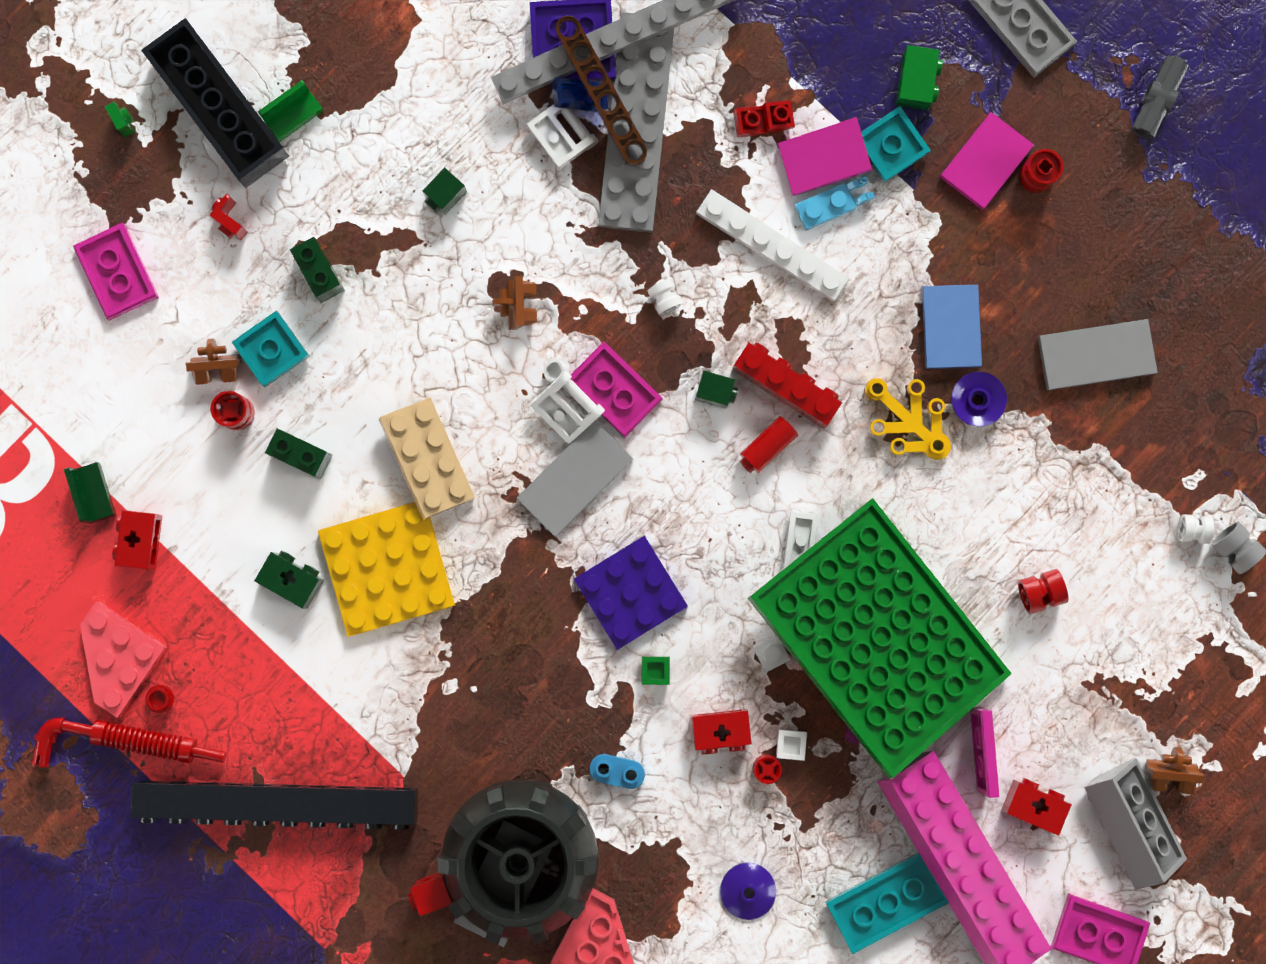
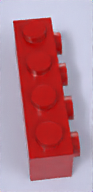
M748 342L733 365L732 370L825 429L843 403L838 400L839 395L829 388L825 387L822 390L816 386V380L808 374L802 372L799 375L791 370L793 366L780 357L777 360L768 355L769 350L757 342L753 345Z

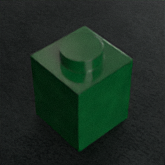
M444 167L422 192L426 198L424 203L433 212L437 213L440 210L446 215L467 193L465 185Z
M703 370L695 400L727 409L729 403L734 404L738 388L734 387L736 379Z

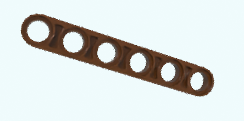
M566 15L561 17L556 24V35L623 160L632 166L640 165L647 156L646 145L581 24L573 16ZM565 22H571L576 27V32L571 37L564 36L560 31L561 25ZM577 47H585L589 51V58L586 61L580 62L574 58L573 52ZM596 71L602 75L603 81L599 86H591L587 82V75L590 72ZM605 96L613 97L616 102L615 108L611 111H605L600 106V100ZM620 120L625 121L629 126L628 133L623 136L617 135L613 129L614 123ZM631 145L639 146L642 150L641 158L638 160L629 159L626 153L627 148Z

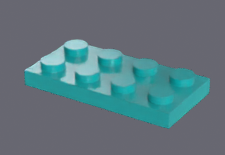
M919 852L825 901L852 954L949 903Z

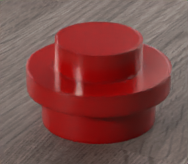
M165 685L153 686L146 694V705L155 713L166 712L174 703V694Z

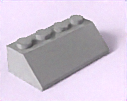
M1137 758L1131 759L1095 777L1084 787L1087 797L1093 804L1100 818V823L1106 830L1113 849L1118 854L1125 868L1126 875L1131 880L1135 890L1165 883L1187 860Z

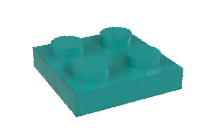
M900 106L861 132L870 163L884 183L928 155L931 151Z
M277 310L232 341L236 350L264 388L310 357Z

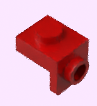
M225 194L223 198L220 197L214 202L210 216L220 224L218 230L230 239L235 235L242 241L248 231L228 216L236 202L228 194Z

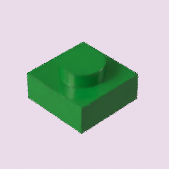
M115 102L104 106L116 129L124 137L135 133L131 126L134 120L126 107L121 108Z
M642 656V685H670V656Z

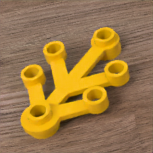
M880 378L871 379L864 389L866 397L871 401L880 400L902 421L885 422L882 419H876L870 424L869 430L871 434L881 436L885 433H915L923 441L906 442L902 438H896L890 443L891 453L902 455L905 452H925L933 460L945 458L950 453L951 442L942 433V413L945 410L943 400L935 398L927 405V410L931 414L930 432L922 423L921 394L925 390V385L921 380H912L907 386V392L910 395L909 412L887 392L888 386L884 380ZM874 384L881 386L882 391L880 394L873 392L872 386ZM912 384H919L921 388L919 393L912 391ZM933 402L940 404L941 409L939 412L932 410L931 405ZM875 423L882 424L883 431L881 433L875 432L873 428ZM934 441L941 442L942 449L940 451H936L933 448ZM895 442L902 443L903 450L901 452H897L894 449Z

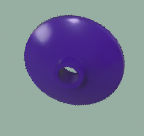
M972 372L963 376L955 384L951 395V403L955 414L961 421L971 426L983 427L996 422L1002 416L1007 405V394L1003 384L995 376L986 372ZM974 396L981 398L982 402L980 405L973 403L972 399Z
M740 863L727 871L723 877L720 886L721 900L725 908L735 917L745 920L757 919L766 914L773 906L776 898V885L773 877L764 867L755 863ZM746 888L754 890L752 897L747 898L744 896Z

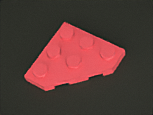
M95 602L80 624L94 703L116 718H119L168 647L101 602Z
M594 888L592 889L584 910L577 919H572L550 964H634L613 898Z

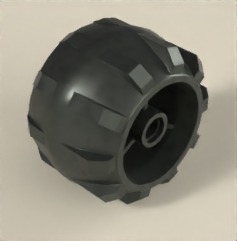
M522 779L503 780L494 783L474 794L460 807L445 833L442 851L438 857V873L443 874L445 885L452 900L448 907L456 919L463 915L473 925L487 932L486 941L498 945L501 938L517 940L531 938L534 945L547 941L549 933L567 924L572 918L577 919L595 885L599 866V852L596 836L587 818L588 816L580 804L577 805L568 795L554 788L553 784L541 780L530 781ZM527 818L544 825L553 833V836L535 846L523 840L514 841L507 846L484 831L504 819ZM477 844L501 857L499 864L500 873L506 881L515 884V903L495 896L481 881L475 860ZM560 844L564 857V872L560 881L543 898L523 903V883L532 876L537 864L538 855ZM512 855H523L528 860L527 864L517 866L512 860Z

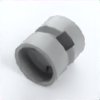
M1239 521L1224 529L1213 540L1211 545L1222 557L1228 556V563L1238 574H1242L1264 557L1266 549L1255 538H1249L1250 532Z

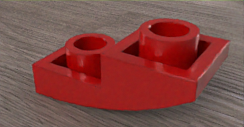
M791 100L765 102L762 106L741 107L733 111L737 138L775 133L795 127Z

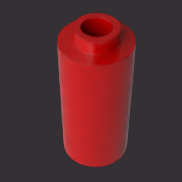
M779 416L740 453L742 460L739 462L749 473L755 471L759 474L799 435L783 417Z

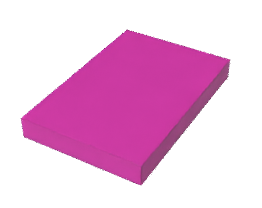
M990 112L944 170L940 178L983 210L1034 144Z
M857 117L778 143L793 196L873 171Z
M123 222L73 245L107 320L110 321L159 298L130 233Z
M604 341L571 374L572 377L570 379L596 405L600 404L605 409L601 416L624 438L663 400Z
M981 707L972 708L970 716L977 791L989 798L1000 797L992 710Z
M1068 893L1051 947L1095 964H1138L1150 922Z

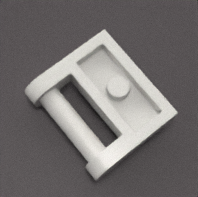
M567 97L560 99L527 123L528 129L559 170L583 152L594 147L599 141L594 134L589 133L571 109V103ZM562 113L582 141L575 144L555 116Z
M565 370L531 402L530 406L570 444L605 409L600 404L596 405L570 379L572 376ZM561 387H564L588 412L585 417L558 392Z

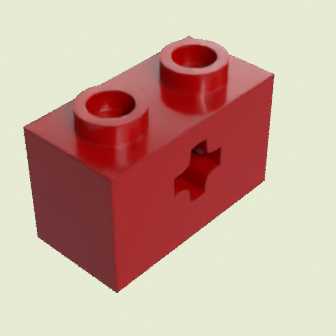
M122 510L121 516H118L116 521V531L119 532L118 543H115L112 551L115 566L156 570L163 515ZM132 537H140V543L132 542Z
M747 709L691 715L695 750H701V755L718 753V748L729 747L730 752L746 750L745 745L752 744ZM719 725H723L726 730H729V733L725 734L722 740H720L718 735H714L713 732L718 731Z
M1023 778L1022 783L1013 779L1001 811L1059 836L1072 804L1064 801L1066 795L1049 789L1048 793H1044L1038 790L1040 784ZM1033 801L1040 802L1042 804L1041 809L1032 806Z
M438 872L418 879L410 888L411 893L408 894L410 905L413 910H418L419 916L449 906L452 901L445 885L443 874Z

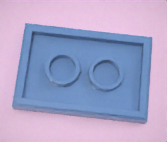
M978 285L923 286L925 369L982 367Z

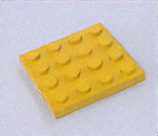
M415 502L318 530L347 637L456 606L431 517L423 520Z

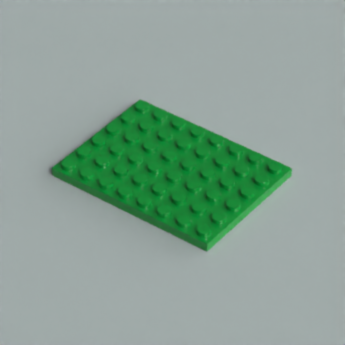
M873 498L747 598L888 779H892L1012 674Z

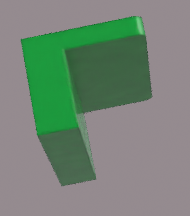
M301 80L260 109L258 113L279 142H281L324 110L304 81Z

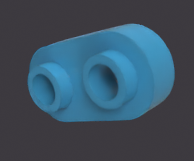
M599 754L593 758L590 764L591 776L601 783L634 789L639 787L645 778L643 766L635 760L609 754ZM600 764L608 765L609 771L606 774L599 772L598 767ZM634 770L637 774L636 778L633 780L627 779L626 772Z

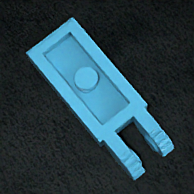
M866 176L855 179L848 184L843 183L795 204L805 231L854 211L856 207L874 199L875 195L873 192L864 193L854 200L850 194V191L861 188L868 183Z

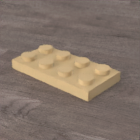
M431 397L383 415L378 419L423 520L475 498Z

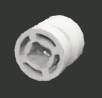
M672 279L664 280L647 290L650 298L657 300L656 310L659 316L670 313L684 304L681 297L673 292L675 285Z
M1181 515L1178 523V539L1180 542L1197 540L1200 544L1211 543L1214 535V521L1212 517L1201 516L1197 519L1192 515Z

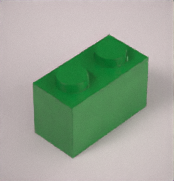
M907 45L902 57L896 106L928 111L932 102H937L939 86H935L936 76L941 75L943 60L939 59L940 50Z

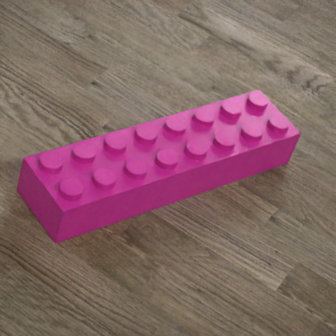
M934 751L922 752L894 778L888 779L887 776H884L877 781L984 964H1032L1052 949Z

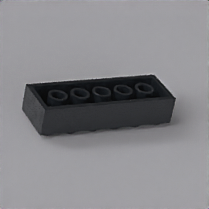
M186 18L141 49L157 73L245 188L289 157L288 153Z

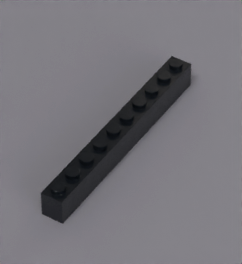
M142 780L132 783L131 818H140L141 823H156L157 818H165L171 824L185 823V819H196V824H213V820H224V825H241V821H252L254 826H268L270 821H279L280 826L284 827L297 826L298 822H309V827H326V823H337V828H353L355 823L365 824L367 829H380L382 824H393V829L407 830L410 829V825H414L417 822L418 788Z

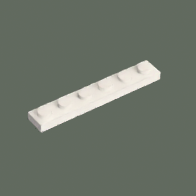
M712 189L696 212L701 218L832 302L835 301L849 279L845 274Z

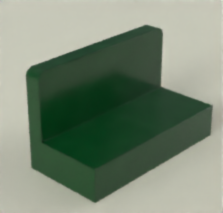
M95 462L77 469L70 467L64 469L80 522L90 524L116 515L101 463Z

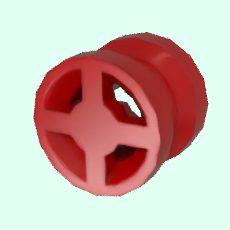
M761 755L753 763V774L761 783L773 784L781 777V764L772 755Z

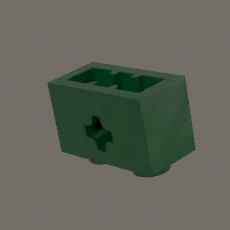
M315 237L289 249L315 298L320 303L345 291L321 244Z
M276 428L265 451V454L319 479L322 478L333 455Z
M283 550L279 554L270 552L254 581L298 607L308 609L324 579L318 577L320 572L307 564L304 567L294 563L296 558ZM294 572L293 577L297 580L295 583H288L289 579L285 577L286 573Z

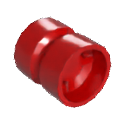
M1041 149L1033 153L1020 169L1019 178L1023 187L1033 193L1045 192L1062 175L1064 167L1062 158L1058 153L1050 149Z
M235 391L220 392L211 402L210 411L213 419L228 429L243 430L251 425L254 420L255 410L253 404L249 399Z
M1058 569L1041 573L1040 578L1031 576L1018 580L1019 594L1028 614L1046 610L1047 605L1056 607L1069 601L1065 581Z

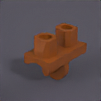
M515 276L513 280L508 281V289H500V298L492 300V306L500 308V317H508L509 330H518L523 326L537 323L536 309L524 308V299L536 298V283L523 281V276Z
M212 338L207 339L206 347H198L197 349L199 356L207 355V357H194L190 359V362L185 363L186 371H192L195 384L200 385L211 383V370L219 369L221 382H235L238 379V366L242 360L240 354L218 356V354H226L227 348L226 345L217 346L216 340Z
M1174 747L1171 755L1163 754L1162 760H1146L1145 767L1150 774L1149 784L1154 791H1167L1168 782L1172 780L1177 781L1176 789L1178 792L1193 794L1197 783H1203L1204 774L1199 772L1198 765L1192 763V757L1184 756L1183 750L1180 747Z

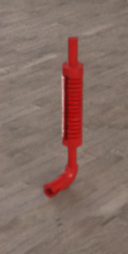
M59 717L46 721L40 727L38 734L34 735V740L36 741L31 765L37 766L39 764L38 767H49L52 745L56 743L57 734H62L63 732L89 736L90 744L105 745V747L110 746V748L121 750L126 749V751L131 750V752L147 754L149 756L152 754L154 757L157 755L159 758H168L169 760L173 758L174 761L178 759V761L191 763L194 757L224 763L226 752L198 747L197 739L182 738V736L177 737V735L172 736V734L167 735V733L162 734L161 732L156 733V731L151 732V730L146 731V729L141 730V728L125 727V725L120 726V724L96 720L93 726L66 721L65 717Z

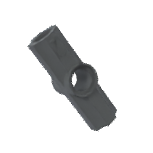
M1168 55L1163 61L1155 80L1151 82L1142 98L1141 103L1143 105L1131 128L1135 135L1143 139L1152 140L1157 134L1164 116L1168 114L1177 99V89L1189 65L1184 59Z

